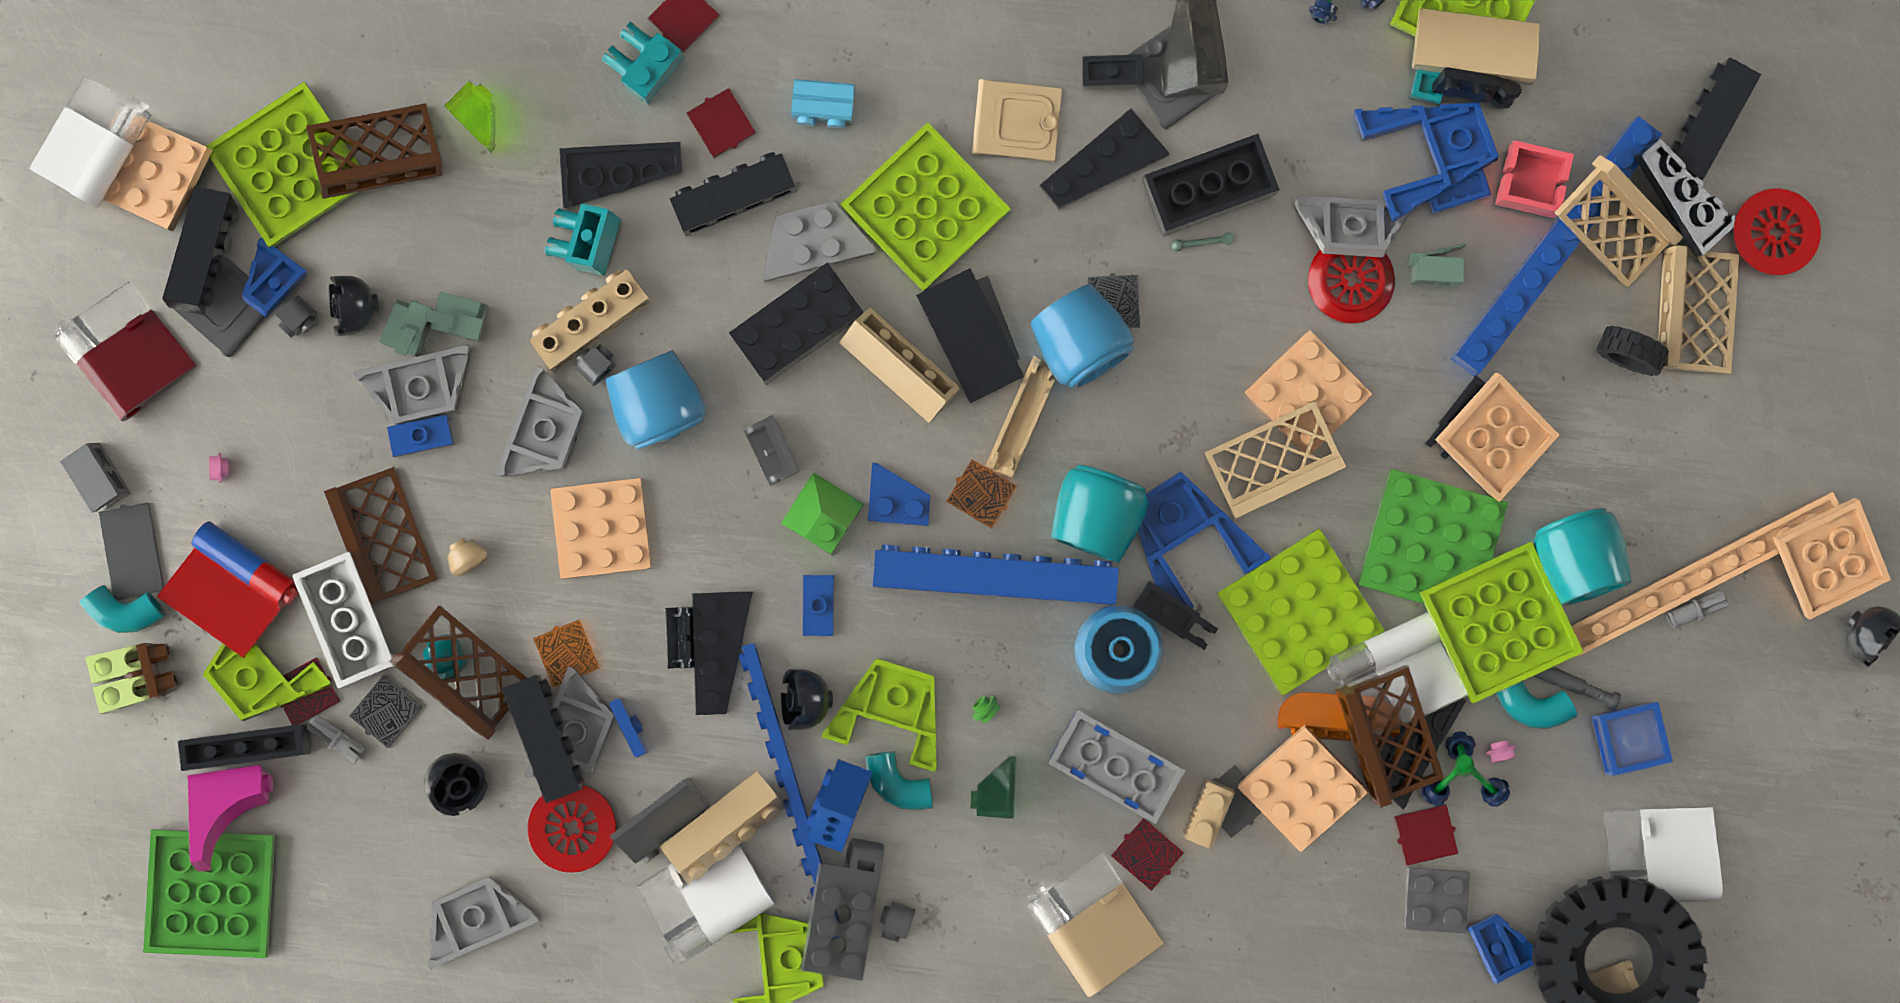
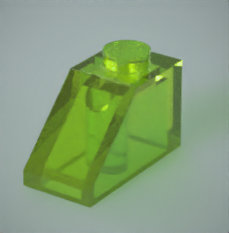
M469 80L444 107L492 153L495 150V106L490 101L493 95L481 83L475 86Z

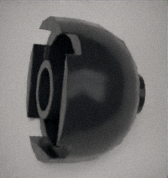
M331 276L330 280L334 284H329L328 288L330 316L337 318L338 325L333 326L335 335H353L367 329L372 321L373 312H378L379 309L377 294H371L369 286L362 279L355 276Z
M1871 607L1863 614L1856 611L1846 624L1850 627L1846 637L1847 646L1851 654L1867 668L1879 658L1877 653L1880 654L1884 649L1886 650L1900 632V614L1887 607Z
M787 670L782 684L788 683L787 693H781L783 722L785 725H790L788 727L789 730L810 729L821 723L827 714L828 708H832V691L827 689L823 678L811 670Z
M461 753L444 754L435 759L428 767L424 777V791L430 803L444 815L457 816L460 815L459 812L467 808L469 811L476 808L484 798L488 788L485 772L480 764L468 755Z

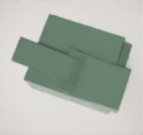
M1466 243L1438 249L1432 253L1412 252L1408 260V267H1411L1410 285L1458 287L1464 280V258L1437 256L1445 255L1450 250L1465 247Z
M440 292L435 311L427 309L424 321L431 322L430 328L434 331L479 342L489 306L478 301Z
M397 299L396 303L394 302L379 342L394 348V352L404 356L407 353L416 357L420 356L431 326V322L424 321L426 310L434 309L415 301H411V304Z

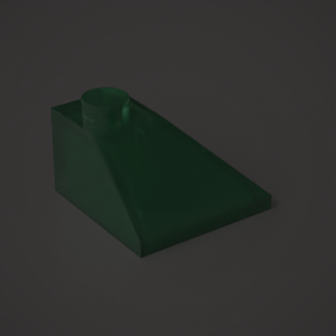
M1008 755L977 784V791H971L970 809H976V816L1014 819L1015 755Z

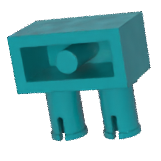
M629 22L626 25L629 32L623 29L620 38L639 50V57L632 61L612 45L607 50L611 56L605 53L601 61L621 74L623 86L649 105L683 61L684 56L679 48L659 33L650 37L635 26L633 22Z
M582 203L579 213L558 208L554 214L559 215L560 218L553 217L554 227L573 230L570 242L549 237L546 243L552 244V247L545 245L546 256L563 258L565 262L578 271L605 276L621 219L609 209Z

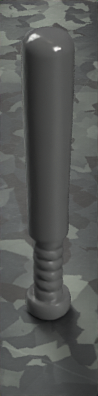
M1551 667L1533 676L1576 694H1584L1602 701L1611 710H1615L1621 700L1620 693L1603 691L1598 687L1586 683V680L1556 667Z

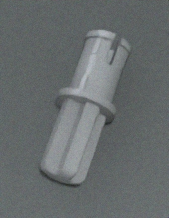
M1717 591L1697 600L1694 598L1690 599V603L1667 611L1666 617L1671 628L1674 630L1694 620L1702 621L1704 616L1726 608L1728 601L1722 591Z
M317 715L307 725V731L329 745V750L335 749L351 760L353 764L356 763L359 756L349 749H353L360 755L366 749V747L361 746L345 735L344 729L338 730Z

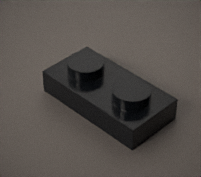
M1143 54L1082 56L1084 88L1144 86Z

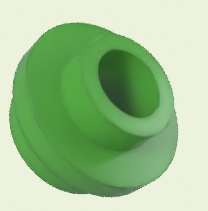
M994 695L980 697L972 707L974 710L972 718L976 721L980 720L983 724L991 720L1000 709V705L996 703L997 698Z

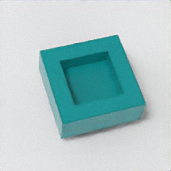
M1416 69L1410 98L1440 104L1442 94L1433 93L1432 83L1441 72Z

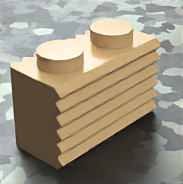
M1207 778L1204 779L1205 784L1201 785L1202 790L1199 791L1200 795L1197 796L1198 801L1194 802L1195 807H1192L1191 818L1187 819L1188 823L1185 824L1186 829L1183 830L1186 840L1212 849L1235 793L1232 788Z

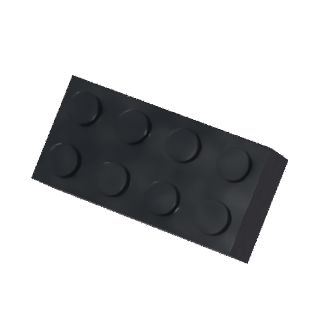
M1259 134L1145 174L1142 180L1163 237L1276 196L1280 190Z
M827 262L734 328L729 334L767 385L853 324L863 314V310Z

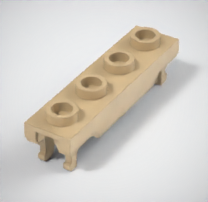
M1033 356L985 467L1012 479L1056 381L1047 363L1041 360V358Z

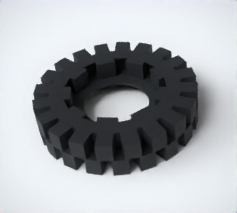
M1612 875V879H1603L1602 876L1586 880L1587 885L1580 888L1575 885L1565 891L1564 895L1566 897L1559 903L1555 900L1546 911L1548 915L1546 921H1540L1535 934L1538 940L1537 945L1533 946L1532 962L1535 965L1534 976L1537 986L1546 1003L1699 1002L1700 999L1697 997V992L1699 988L1704 989L1707 977L1706 972L1703 970V965L1707 964L1706 948L1701 943V938L1703 937L1697 924L1692 920L1686 909L1663 888L1656 887L1652 882L1641 878L1633 880L1628 875ZM1615 927L1628 928L1639 933L1649 944L1653 956L1652 969L1647 980L1634 991L1623 994L1609 993L1597 987L1590 980L1585 968V954L1592 939L1602 931Z

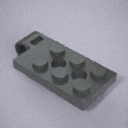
M851 838L846 853V867L824 863L818 864L800 971L863 981L883 861V843ZM840 905L846 906L849 910V918L844 923H839L834 917L835 909ZM834 936H840L844 941V949L838 954H834L829 948V942Z

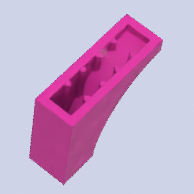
M261 765L187 775L190 863L198 872L211 870V859L215 845L222 832L234 819L254 807L269 804V793L273 792V780L271 775L267 774Z

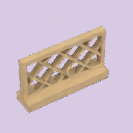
M1599 155L1592 163L1596 169L1554 213L1610 272L1628 288L1669 243L1676 246L1683 236L1614 163ZM1600 179L1603 183L1602 196L1591 197V188ZM1619 200V214L1608 215L1609 201ZM1601 202L1600 216L1589 217L1590 203ZM1575 205H1582L1580 219H1570L1567 216ZM1636 218V232L1625 233L1626 220ZM1618 221L1617 234L1606 235L1607 222ZM1599 223L1598 236L1588 238V224ZM1653 236L1657 242L1649 250L1642 251L1643 238ZM1635 239L1634 252L1623 253L1624 240ZM1616 241L1615 254L1604 255L1605 242ZM1633 259V267L1624 276L1621 272L1622 260Z
M1676 245L1663 250L1657 341L1666 346L1669 353L1662 369L1731 374L1740 254L1707 251L1703 256H1697V259L1704 268L1694 276L1687 268L1688 256L1695 257L1691 249H1687L1686 246ZM1719 260L1730 261L1729 274L1723 279L1712 267ZM1707 271L1717 282L1708 292L1697 280ZM1691 285L1702 296L1693 305L1685 298L1686 289ZM1720 287L1727 295V303L1721 309L1710 297ZM1704 301L1715 312L1706 322L1695 310ZM1688 315H1691L1700 326L1691 335L1683 328V321ZM1718 317L1725 325V333L1720 338H1717L1708 327ZM1702 331L1713 342L1704 352L1693 340ZM1686 345H1689L1698 356L1691 363H1681V350ZM1716 347L1723 355L1722 367L1714 366L1706 357ZM1702 361L1704 365H1699L1698 363Z
M1315 401L1204 452L1234 519L1347 467ZM1312 410L1317 420L1313 433L1296 427L1300 414ZM1295 417L1293 425L1284 423ZM1282 425L1291 429L1285 445L1268 440L1273 427ZM1318 427H1320L1324 437L1316 434ZM1268 430L1265 438L1257 436V434ZM1294 430L1311 436L1305 453L1289 447ZM1252 437L1263 441L1258 458L1241 453L1245 440ZM1314 438L1326 441L1332 454L1323 458L1310 455L1309 452ZM1240 443L1237 451L1229 448ZM1267 443L1284 449L1278 466L1261 460ZM1223 450L1236 454L1230 471L1219 468L1212 455ZM1287 450L1304 456L1299 469L1290 471L1281 467ZM1239 456L1256 462L1250 479L1233 473ZM1307 458L1315 460L1305 466ZM1259 463L1276 469L1271 482L1263 484L1254 480ZM1279 471L1288 473L1277 479ZM1220 472L1228 474L1226 483ZM1232 476L1249 482L1245 494L1235 499L1232 498L1228 490ZM1252 483L1261 486L1250 491Z

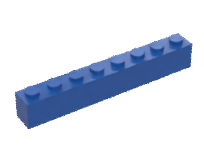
M882 545V550H875L873 587L1116 605L1119 568L1112 567L1111 561L1094 560V566L1082 565V559L1064 558V563L1062 564L1051 563L1052 557L1034 556L1033 561H1021V555L1003 554V559L991 558L990 552L973 551V557L961 556V550L943 549L942 555L930 554L931 548L912 547V552H900V546Z

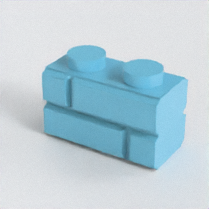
M794 79L791 108L792 119H797V124L804 126H815V121L827 122V126L831 128H845V124H852L855 84Z

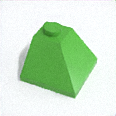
M813 472L781 524L830 555H833L864 504Z

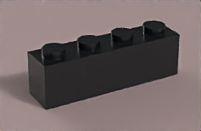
M1731 57L1722 64L1717 62L1709 75V78L1712 79L1708 89L1703 88L1694 103L1698 106L1694 115L1689 114L1680 128L1684 133L1679 142L1674 140L1670 146L1671 150L1686 164L1685 169L1692 176H1697L1700 180H1703L1762 75Z
M775 152L767 153L759 157V162L751 166H748L747 163L740 164L732 168L729 175L721 178L719 175H714L702 181L703 185L692 189L691 186H687L675 191V196L669 199L685 236L796 192V186L782 153L778 155Z
M194 186L162 297L168 308L204 315L206 307L211 306L214 297L213 282L215 278H219L222 269L221 254L223 250H227L230 241V233H228L230 222H235L238 213V205H236L230 193Z
M534 675L501 688L545 803L584 789L582 783L586 779L583 770L579 764H574L571 754L575 753L569 736L564 737L560 725L564 724L559 709L557 707L553 708L549 697L553 694L547 679L542 680L540 675Z
M308 724L178 740L181 771L311 754L309 732L306 729Z

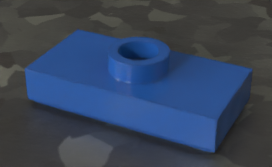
M1482 169L1428 202L1432 214L1490 197L1492 194Z
M448 415L387 427L393 457L454 445Z
M803 575V636H833L834 575Z
M623 698L610 702L609 706L634 757L637 758L648 753L649 751L640 735V732L644 730L637 715L631 716Z

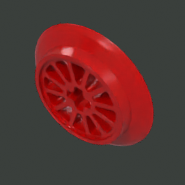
M1766 189L1751 196L1739 209L1734 223V240L1740 255L1750 266L1766 274L1786 275L1800 270L1812 260L1820 244L1821 225L1815 209L1801 195L1787 189ZM1770 208H1776L1775 219ZM1782 209L1788 211L1783 220L1781 219ZM1762 210L1765 213L1767 221L1759 215V212H1761ZM1794 216L1797 223L1788 225L1787 222ZM1753 221L1758 222L1763 228L1753 227ZM1774 225H1776L1778 230L1783 231V235L1779 236L1778 240H1776L1775 235H1770L1769 230L1773 229ZM1797 226L1800 228V234L1790 231V229ZM1751 232L1762 233V236L1753 239ZM1789 238L1799 239L1798 245L1792 242ZM1765 240L1760 249L1754 244V242ZM1770 244V255L1767 256L1763 252ZM1785 245L1793 250L1790 255H1788ZM1777 247L1782 258H1776Z
M1320 249L1313 258L1308 272V287L1314 303L1325 315L1344 323H1360L1380 314L1390 302L1395 288V272L1387 254L1384 257L1363 256L1364 260L1359 267H1356L1357 256L1352 255L1350 267L1344 255L1323 254ZM1336 258H1340L1344 269L1336 265L1333 261ZM1367 260H1369L1374 267L1363 272L1362 268ZM1329 267L1340 273V275L1328 274ZM1374 271L1377 272L1378 279L1365 278V275ZM1355 272L1357 273L1356 278L1360 280V284L1355 283L1350 287L1348 286V280L1344 276ZM1327 279L1338 280L1340 283L1329 287ZM1364 283L1377 284L1376 291H1373ZM1342 287L1343 290L1341 291L1339 296L1335 298L1331 291L1336 288ZM1360 289L1370 294L1371 298L1366 301ZM1346 291L1349 293L1348 304L1340 301ZM1354 292H1356L1360 304L1352 303Z
M583 785L584 789L549 803H545L542 795L530 812L527 824L530 845L536 856L550 868L567 873L588 870L606 857L614 843L610 835L616 832V821L612 808L600 793L588 786ZM570 801L576 802L573 815H571L568 806ZM582 803L588 809L578 817L580 804ZM560 804H563L566 818L556 810V807ZM593 811L596 819L583 822L586 815ZM551 812L561 820V823L548 819ZM576 820L578 822L576 827L580 829L579 834L567 835L568 829L564 826L565 823H571ZM598 823V832L585 828L586 825ZM547 824L557 826L559 830L547 833ZM583 833L596 835L595 842H590ZM561 834V838L553 845L549 837ZM579 838L589 846V849L582 852ZM566 839L565 851L561 852L557 847ZM572 840L574 841L577 854H569Z

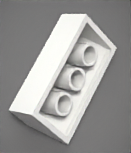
M350 552L292 575L338 689L355 685L394 666L389 662L392 654Z

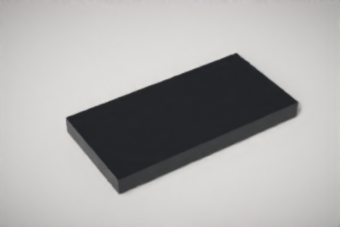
M971 268L916 295L969 403L1024 377Z

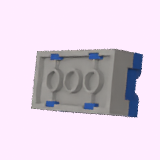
M1079 710L1072 717L1048 761L1049 765L1155 825L1185 773V770Z

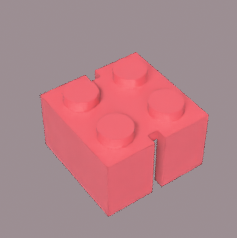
M1520 141L1512 142L1507 149L1502 171L1505 175L1500 180L1495 205L1555 218L1557 215L1554 212L1564 202L1567 186H1563V184L1569 179L1574 154Z

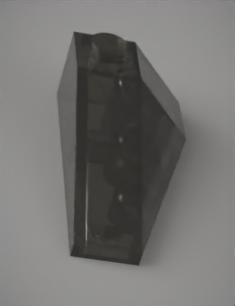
M1177 0L1161 67L1164 98L1221 94L1225 92L1229 82L1216 0Z

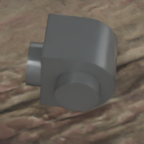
M299 295L292 298L276 314L282 321L278 326L291 338L295 334L299 335L301 332L307 333L317 322L315 319L317 312Z
M601 343L597 348L593 347L591 350L586 348L576 358L578 363L576 370L592 386L599 384L617 365L610 360L614 355Z
M892 902L891 907L885 905L879 923L884 924L881 937L895 942H899L900 937L906 939L916 909L896 902Z

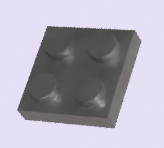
M1407 867L1403 928L1466 934L1470 872Z

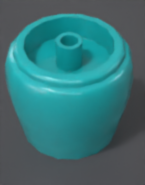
M1077 465L1076 468L1070 469L1061 485L1057 498L1051 538L1080 551L1119 563L1138 532L1146 514L1149 503L1148 496L1145 494L1146 489L1116 474L1086 465Z
M1605 508L1591 509L1564 517L1535 532L1536 537L1533 539V545L1546 576L1562 606L1597 598L1627 586L1632 582L1621 526L1616 516L1612 512H1607Z

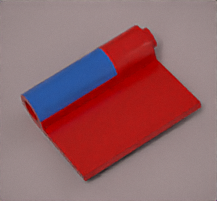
M208 521L195 533L191 543L194 549L156 597L239 656L245 658L283 607L295 600L298 590L296 589L294 579L214 523Z

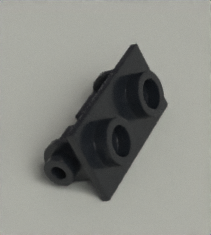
M692 607L665 608L667 669L694 668Z

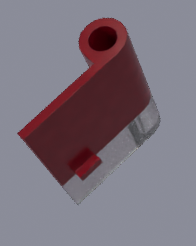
M129 281L73 319L66 318L55 326L56 332L53 337L122 422L139 413L145 407L146 401L196 367V364Z

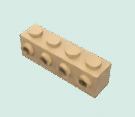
M620 269L606 278L607 284L599 290L596 287L590 289L581 297L583 301L574 308L571 305L567 306L557 314L558 319L550 325L544 323L532 332L534 337L529 342L552 372H556L586 348H589L651 302L628 269L623 272Z
M871 307L855 320L839 342L850 354L855 356L929 423L946 407L961 388Z
M756 771L660 846V848L689 884L693 880L701 878L714 863L727 858L732 849L741 842L751 839L755 835L756 830L765 823L775 820L785 807L766 781Z

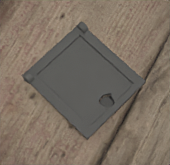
M1179 20L1128 54H1143L1144 86L1135 87L1160 120L1161 127L1165 130L1227 88L1225 81L1219 77Z
M222 253L220 261H222L221 273L218 279H214L212 286L214 290L213 301L210 307H206L205 314L200 315L177 309L174 310L222 352L223 356L229 358L265 316L243 301L242 294L249 276Z

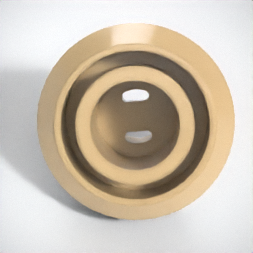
M464 538L449 547L451 553L447 555L450 572L458 577L470 572L487 559V551L473 540L466 542Z

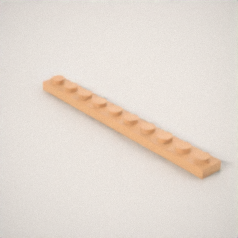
M1830 492L1572 624L1571 626L1583 652L1586 653L1780 554L1773 537L1840 505L1833 492Z

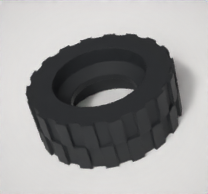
M1607 326L1596 349L1597 353L1609 362L1630 371L1649 376L1660 375L1669 353L1667 347L1659 341L1640 332L1619 326Z

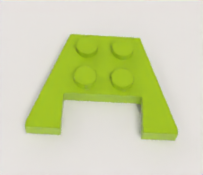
M257 643L245 658H242L230 648L221 644L202 674L243 722L332 685V682L314 662L288 682Z
M876 658L825 729L822 738L848 745L857 715L918 733L909 764L936 772L934 676Z
M761 913L730 933L758 931L764 995L734 998L733 1003H790L825 986L824 974L800 971L808 922Z

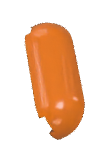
M1297 693L1287 698L1279 709L1277 726L1279 729L1284 727L1291 729V735L1295 734L1303 725H1306L1319 739L1352 741L1337 694ZM1362 696L1364 704L1373 707L1376 698ZM1382 701L1379 711L1391 716L1394 709L1388 703ZM1366 709L1367 715L1370 713L1368 709ZM1376 714L1371 724L1372 731L1381 735L1389 719ZM1394 723L1389 733L1391 737L1395 738L1400 734V724Z

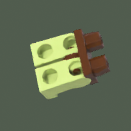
M142 643L85 657L92 684H100L124 677L122 680L93 687L99 714H108L122 708L165 696L164 692L179 686L174 671L160 674L157 663L171 659L168 644L152 645V643Z

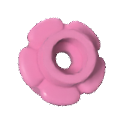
M218 453V456H209L210 480H219V483H221L222 477H228V459H222L221 453Z
M1508 740L1490 744L1491 750L1486 752L1487 755H1490L1492 763L1516 758L1514 753L1516 746H1509Z

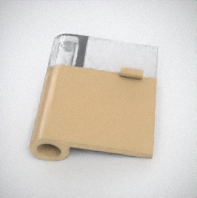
M1103 853L1095 856L1054 887L1045 890L1042 886L1028 895L1030 902L1026 906L1088 997L1105 988L1164 944Z

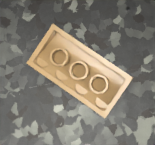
M1420 8L1412 69L1442 72L1445 67L1499 76L1502 79L1532 84L1536 80L1539 23Z

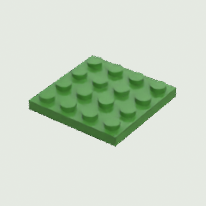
M1390 469L1358 586L1424 604L1419 592L1493 559L1508 502L1502 500L1498 502L1495 498Z
M151 829L143 953L267 958L269 951L275 835L222 832L212 854L211 870L198 872L190 863L189 831Z

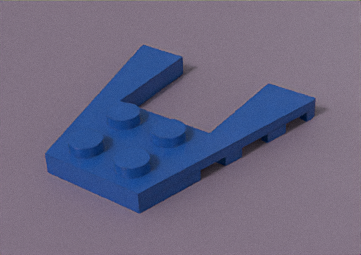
M1479 102L1440 104L1439 107H1423V105L1411 106V108L1406 109L1383 107L1378 108V110L1362 111V109L1354 110V117L1363 141L1421 124L1439 173L1438 175L1384 190L1383 197L1392 222L1496 162L1499 158Z
M1178 472L1145 493L1148 496L1149 503L1138 534L1154 584L1187 606L1194 607L1162 555L1209 525H1214L1244 574H1247L1271 558L1182 472Z

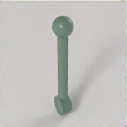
M1226 232L1220 237L1184 242L1177 239L1173 241L1172 248L1175 251H1181L1184 247L1223 242L1229 245L1234 241V235Z

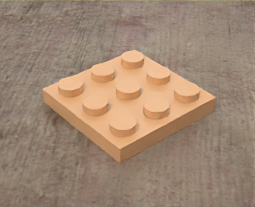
M133 114L122 139L134 146L103 200L173 232L212 150Z
M1308 330L1244 392L1270 421L1315 401L1330 434L1334 433L1373 395L1311 330ZM1312 410L1300 414L1296 427L1313 433L1317 420ZM1295 417L1284 423L1293 425ZM1277 425L1276 427L1288 439L1291 429ZM1318 427L1316 434L1324 437L1320 427ZM1294 430L1290 442L1299 451L1305 453L1311 436ZM1314 438L1309 454L1311 455L1324 441Z
M1495 373L1435 441L1492 498L1500 502L1560 435L1501 374Z
M641 478L550 489L560 579L652 569Z
M1853 498L1773 537L1803 613L1810 620L1891 580L1859 499Z
M1303 725L1238 784V789L1300 852L1368 794V789L1306 725Z

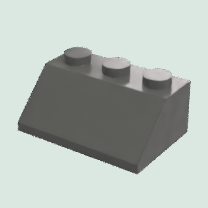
M686 778L610 835V837L635 864L640 860H643L646 864L660 853L657 847L676 835L682 828L699 817L711 806L691 779Z

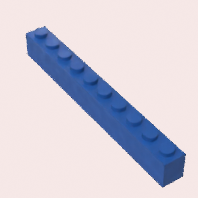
M1637 116L1629 123L1604 158L1614 163L1629 179L1639 166L1634 157L1650 142L1659 139L1662 133ZM1600 179L1591 188V197L1602 196L1603 183ZM1601 202L1590 203L1589 217L1600 216ZM1575 205L1567 216L1570 219H1580L1582 205ZM1559 217L1450 358L1473 377L1482 372L1581 242ZM1595 223L1588 224L1587 233Z

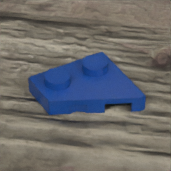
M261 237L257 242L255 258L251 263L249 278L243 290V301L267 318L307 276L306 270L274 246L269 248Z
M872 463L868 522L928 526L930 495L881 465Z
M1493 914L1467 927L1493 983H1499L1534 965L1532 962L1533 945L1519 931L1512 929L1509 923L1498 914Z

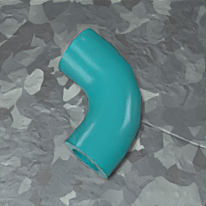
M102 585L79 601L87 614L101 627L117 633L138 632L155 624L165 616L164 609L149 592L144 593L130 603H122L112 596L105 585Z
M1521 681L1495 693L1509 715L1514 720L1530 728L1549 729L1562 725L1578 716L1573 702L1563 690L1550 697L1540 699L1532 696L1524 682Z
M894 751L865 755L866 769L873 772L870 778L872 788L885 802L899 809L924 810L933 808L929 778L908 780L902 777L897 768Z

